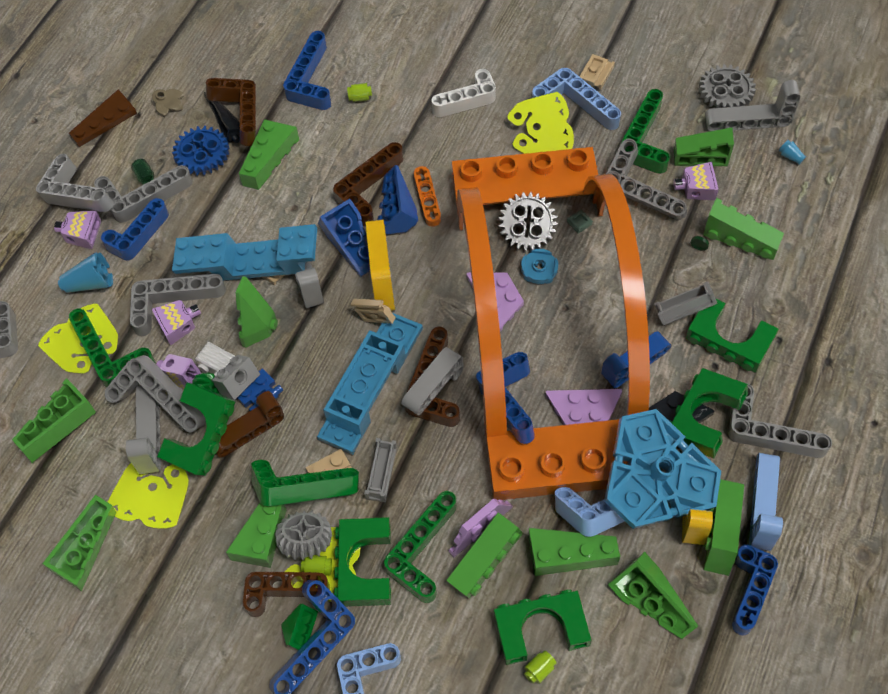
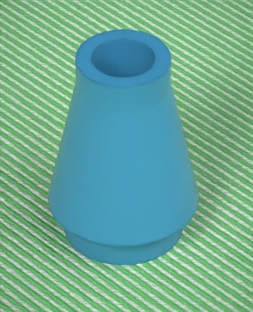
M787 140L779 149L782 156L799 165L806 158L793 141Z

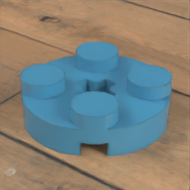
M545 249L532 250L531 253L523 257L521 262V271L524 279L536 284L551 283L558 273L557 258L555 259L552 253ZM538 264H542V267L544 268L538 269L535 266H538Z

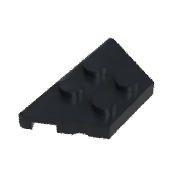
M674 391L649 407V410L657 409L667 420L673 421L677 407L679 405L682 406L684 402V395ZM702 404L695 409L692 416L698 423H701L711 417L715 411Z

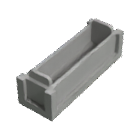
M707 281L701 286L654 304L662 324L666 325L718 303Z
M376 438V452L368 488L365 490L364 495L366 500L386 503L397 443L394 440L388 442Z

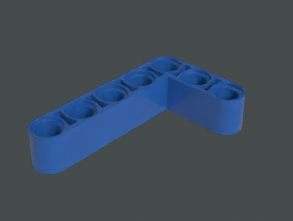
M314 31L310 34L283 86L288 101L320 110H327L332 104L329 90L325 87L308 83L327 48L325 35L322 31Z
M517 352L502 359L505 387L529 375L530 366L527 354ZM480 370L477 373L476 378L479 390L483 395L482 377ZM505 388L507 427L520 443H530L535 438L532 421Z
M306 581L303 584L302 593L327 621L272 677L269 686L274 694H291L355 625L353 614L321 581ZM313 584H316L318 592L312 596L309 589ZM330 599L333 606L329 611H326L324 604ZM342 615L347 617V623L344 626L339 624V619ZM327 631L332 633V638L329 642L324 641V634ZM312 647H315L317 654L314 658L310 659L308 652ZM300 663L302 669L299 674L294 675L293 667ZM285 680V689L277 691L278 682Z

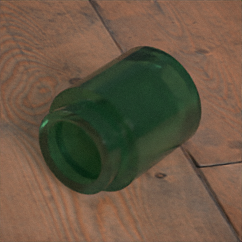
M137 159L132 163L131 170L140 183L146 184L154 179V172L145 159Z

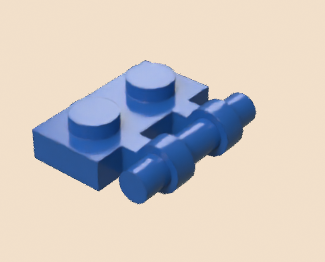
M263 368L259 371L260 375L237 397L245 408L251 403L253 404L248 409L249 411L258 407L256 399L263 392L270 391L275 399H277L278 395L283 391L280 385H277L274 389L271 388L276 384L275 380Z

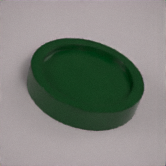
M694 236L691 239L690 244L693 248L700 251L708 249L709 242L707 239L700 236Z

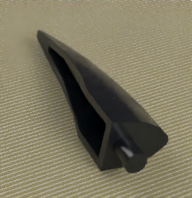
M206 98L217 119L220 131L227 138L228 143L233 141L234 143H239L240 121L219 101H210Z

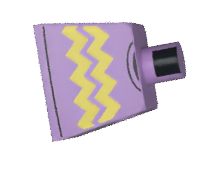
M712 162L687 167L683 171L682 179H674L673 181L674 190L684 189L687 199L716 200L719 189Z
M97 211L69 212L64 222H55L54 230L55 232H61L66 243L93 249L101 219Z
M181 300L152 309L170 345L193 331L195 325L192 318L201 314L196 304L186 309Z
M172 354L167 355L164 361L159 360L156 364L182 389L185 388L187 382L192 383L195 375L201 373L192 359Z

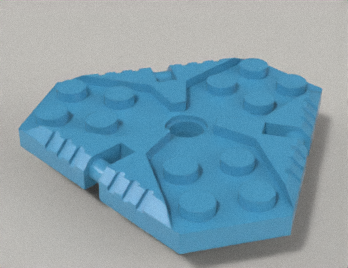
M657 409L622 416L619 419L613 451L615 459L611 463L604 501L632 529L667 521L673 518L672 516L677 518L686 516L690 509L706 511L715 508L717 505L721 470L693 443L687 445L683 441L685 436ZM677 446L682 450V453L676 449Z

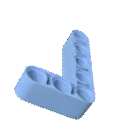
M569 68L559 69L533 88L532 98L554 92H559L561 95L564 93L608 130H615L619 127L621 111Z
M758 453L755 465L749 545L771 551L781 536L783 528V518L776 516L780 456Z
M561 487L555 491L556 512L584 536H595L625 522L604 500L590 505L568 487Z
M389 643L342 656L337 662V668L343 694H365L361 680L362 676L397 667L401 661L398 647L395 644ZM388 652L396 653V657L393 660L385 659V655ZM368 657L375 659L371 666L364 665V661ZM352 663L354 666L351 671H343L345 664ZM350 685H358V690L355 693L347 692Z

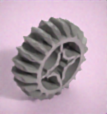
M305 510L303 513L296 511L295 515L288 514L287 519L283 518L282 522L277 525L275 533L276 545L281 554H285L287 558L292 556L294 560L298 557L304 560V558L309 557L312 560L313 555L320 556V553L326 552V548L330 546L332 540L331 525L326 517H322L320 513L314 514L313 510L309 513H306Z

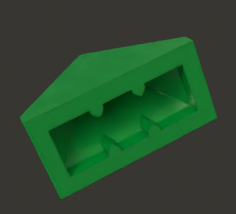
M299 604L285 619L281 627L287 646L299 650L310 639L318 611L304 604Z

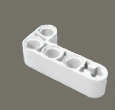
M479 69L475 73L474 85L434 95L431 100L433 115L444 117L493 103L496 99V87L490 72L486 69Z

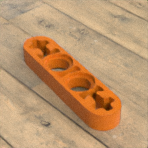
M419 166L414 170V180L426 224L435 227L441 222L440 209L429 169ZM419 174L424 175L423 181L421 180V176ZM427 186L430 190L423 192L421 188ZM429 200L434 202V204L431 206H426L424 204L426 201ZM430 212H433L435 219L430 217Z

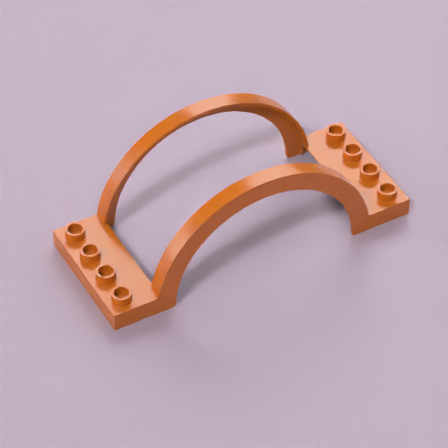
M593 147L452 161L459 230H463L464 223L473 286L482 377L484 427L493 499L506 500L554 495L555 491L561 487H568L574 492L606 489L611 463L615 459L613 451L619 419L533 428L535 438L527 444L520 443L511 431H507L498 308L483 205L509 203V198L515 201V194L521 198L522 192L525 193L526 197L530 192H532V197L539 194V199L544 197L549 199L593 194L592 202L597 205L599 216H603L606 204L615 240L623 291L628 348L627 415L649 411L650 355L642 269L634 226L622 187L614 175H598Z

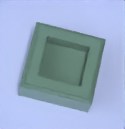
M582 209L567 218L569 225L578 234L593 224V221Z

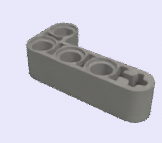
M445 347L405 394L401 404L415 414L420 415L449 379L455 381L459 378L464 368L463 357L450 348Z

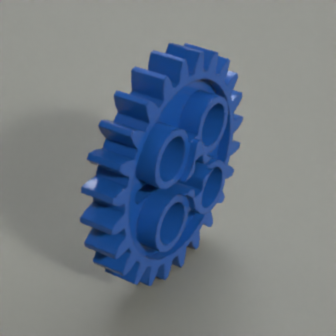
M197 126L195 131L190 128V133L184 131L185 136L179 135L180 141L175 140L176 146H173L174 151L172 154L175 163L178 166H186L190 175L195 171L196 176H198L199 172H202L203 175L206 174V171L212 173L213 168L218 170L217 165L223 166L222 160H228L226 155H229L228 149H230L227 138L224 137L223 133L219 132V129L214 131L213 127H210L207 130L206 126L203 129Z

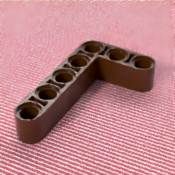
M207 79L206 98L208 100L240 102L239 141L244 146H252L256 135L255 82L245 79Z
M398 142L388 144L338 181L333 187L336 203L340 205L351 199L360 212L363 226H366L367 221H374L372 206L360 194L384 177L395 165L398 166L403 162L402 145Z
M435 327L430 332L408 391L438 354L448 346V333L444 327ZM431 353L437 354L435 356H430ZM434 398L420 415L406 408V412L411 416L444 426L454 427L460 422V410L457 404ZM436 408L435 411H429L428 409ZM454 413L455 416L449 417L447 414Z

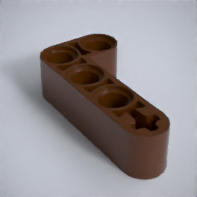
M270 391L263 392L257 397L256 403L258 407L227 425L226 432L222 435L219 442V449L216 453L218 457L222 458L229 455L284 419L282 407Z
M252 572L245 579L243 606L250 616L259 617L265 612L267 597H305L302 593L303 585L300 588L293 587L298 581H302L303 584L308 580L321 581L329 590L330 584L327 577L319 572ZM255 581H261L258 587H252ZM276 581H282L280 587L273 588V584ZM313 584L309 589L312 596L318 592L316 584ZM252 602H259L256 608H249Z

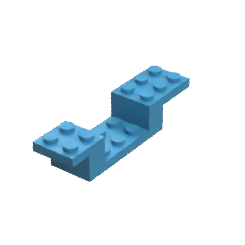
M311 224L279 228V238L277 240L237 244L228 233L176 238L172 271L175 274L210 271L212 274L220 275L223 280L242 279L243 276L255 278L296 274L305 270V262L315 261L317 226Z
M393 313L396 317L393 324L382 323L377 333L369 330L324 408L326 421L317 435L318 440L342 449V451L349 454H354L371 423L369 415L371 407L390 373H399L423 329L422 324Z

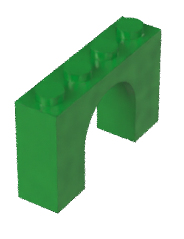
M716 299L718 304L699 311L691 323L685 339L689 340L692 344L706 348L710 353H716L724 357L725 360L742 366L747 371L756 373L772 345L779 328L761 320L749 340L742 343H732L723 339L716 329V323L721 317L726 303Z
M702 368L700 373L694 376L693 386L690 390L686 391L682 406L679 405L677 407L675 418L670 422L685 436L683 441L687 445L693 443L704 455L714 459L723 443L722 432L698 423L692 416L693 412L698 406L707 402H718L740 410L748 395V384Z
M187 382L179 401L202 412L206 420L205 435L198 444L192 447L175 439L164 438L157 457L195 475L206 476L212 467L213 457L219 449L222 435L226 432L227 422L234 412L236 401L197 384Z
M389 517L339 519V527L335 528L336 539H339V546L335 547V558L339 559V566L335 567V579H338V587H335L334 595L345 607L391 605L390 578L364 579L356 576L349 569L350 559L357 549L366 545L391 544Z
M571 589L564 590L555 596L545 594L537 600L523 599L518 604H501L497 606V609H494V618L506 665L527 661L528 654L522 635V627L527 619L536 614L551 615L561 623L569 651L591 645L592 639L578 590L573 592Z

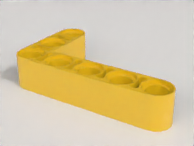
M384 219L367 221L366 232L374 299L383 300V305L388 306L391 311H394L395 305Z
M690 509L688 515L682 517V543L705 544L712 528V511Z

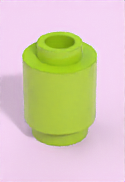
M367 83L354 84L351 87H347L349 101L369 100V96H372L371 86H368Z
M313 555L311 560L309 557H306L301 561V572H319L325 576L331 575L332 558Z
M544 650L542 653H538L524 667L526 671L524 675L531 683L537 682L540 684L555 669L554 666L557 662Z

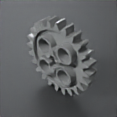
M723 64L722 68L716 65V69L711 67L710 71H705V74L702 75L699 83V93H701V98H705L704 103L710 102L709 107L715 105V108L749 105L750 101L753 100L756 84L753 83V78H749L750 73L744 74L745 69L739 71V66L733 69L732 65L729 68L725 64Z
M522 192L521 198L515 194V201L509 198L508 202L510 205L504 203L503 207L506 210H500V214L504 216L498 218L499 221L503 222L498 228H504L500 234L507 235L504 241L511 240L510 246L517 244V250L523 246L524 251L527 250V247H530L532 251L535 245L538 249H541V243L547 245L546 238L551 240L553 237L550 233L556 232L552 228L558 225V223L553 222L557 218V215H552L555 208L549 209L551 202L545 204L546 197L540 200L539 194L532 197V192H530L526 197L525 193ZM530 206L529 221L532 223L528 227V237L526 238V222L523 221L527 218V207ZM522 208L524 215L518 216L515 213V209ZM540 210L542 217H535L533 211ZM520 226L523 232L516 234L513 231V227ZM536 227L540 229L541 234L535 236L532 234L531 229Z

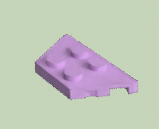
M471 272L466 273V277L472 286ZM493 273L501 332L507 321H510L514 317L515 312L522 308L524 300L508 273Z
M622 389L546 391V398L554 406V411L561 418L563 425L608 421L621 397Z
M492 499L461 526L454 540L456 545L450 548L448 552L455 558L468 545L477 541L498 512L504 515L513 506L507 500L504 502L500 499Z

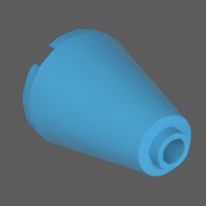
M93 253L60 275L58 285L66 293L108 288L113 285V275L108 273L107 268L110 266L101 253Z

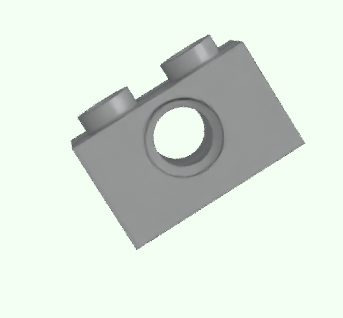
M237 355L230 360V363L225 368L217 372L212 382L221 395L235 400L260 373L250 357Z

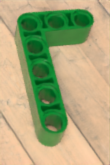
M651 89L647 93L622 142L625 139H633L637 144L638 155L633 165L662 174L668 169L669 153L643 143L661 108L663 99L661 90ZM628 146L626 147L625 151L631 152L633 151L634 147Z
M81 308L70 312L69 319L106 388L131 359L145 355L156 364L151 351L143 347L112 362L86 312Z
M255 460L251 463L252 485L260 503L264 506L352 495L359 491V471L354 468L276 478L268 461Z
M444 491L439 494L384 560L387 574L423 603H431L435 600L437 596L436 585L411 563L455 513L457 508L456 496L450 491ZM444 501L452 502L450 506H444L442 503ZM431 516L439 517L437 521L429 520ZM419 531L426 532V535L423 537L416 536ZM407 546L413 548L409 553L403 552V549ZM393 562H397L400 564L399 567L395 569H392L389 566ZM408 575L416 576L415 580L411 582L406 581L405 578ZM429 587L432 589V592L425 595L421 592L422 589Z

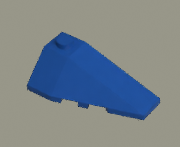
M395 165L384 175L382 188L384 199L380 202L382 213L378 216V220L384 219L386 234L407 232L418 222L417 208L399 167Z
M348 199L320 216L318 225L356 273L362 277L370 272L368 242L360 212L351 199Z

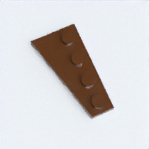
M118 89L73 128L69 135L76 145L81 147L137 114V111Z

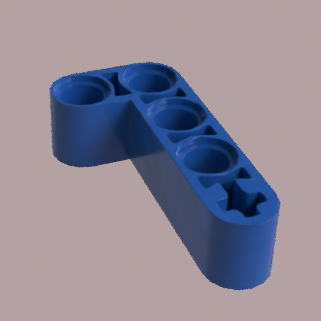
M160 198L151 200L123 234L114 230L103 232L101 240L106 250L123 260H132L168 218L169 213L164 201Z
M659 331L649 336L650 364L666 354L672 346ZM628 351L620 357L613 353L603 362L601 374L614 388L628 381Z
M750 545L741 546L735 559V564L738 568L751 573L732 623L733 630L742 636L749 634L755 626L778 567L777 559L773 555ZM741 554L748 555L750 557V561L744 560L741 557ZM761 563L768 564L771 570L764 569ZM754 582H760L763 588H757ZM747 600L753 601L756 607H750L747 604ZM745 615L749 616L745 623L746 626H743V618L745 617Z

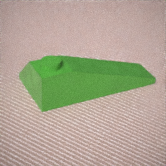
M243 276L235 293L237 310L240 311L238 325H242L239 339L242 347L247 348L270 337L273 330L277 328L278 320L273 309L248 278Z
M643 552L608 584L623 602L628 605L632 604L641 610L640 613L643 615H649L659 622V625L681 639L698 627L667 578L646 552Z

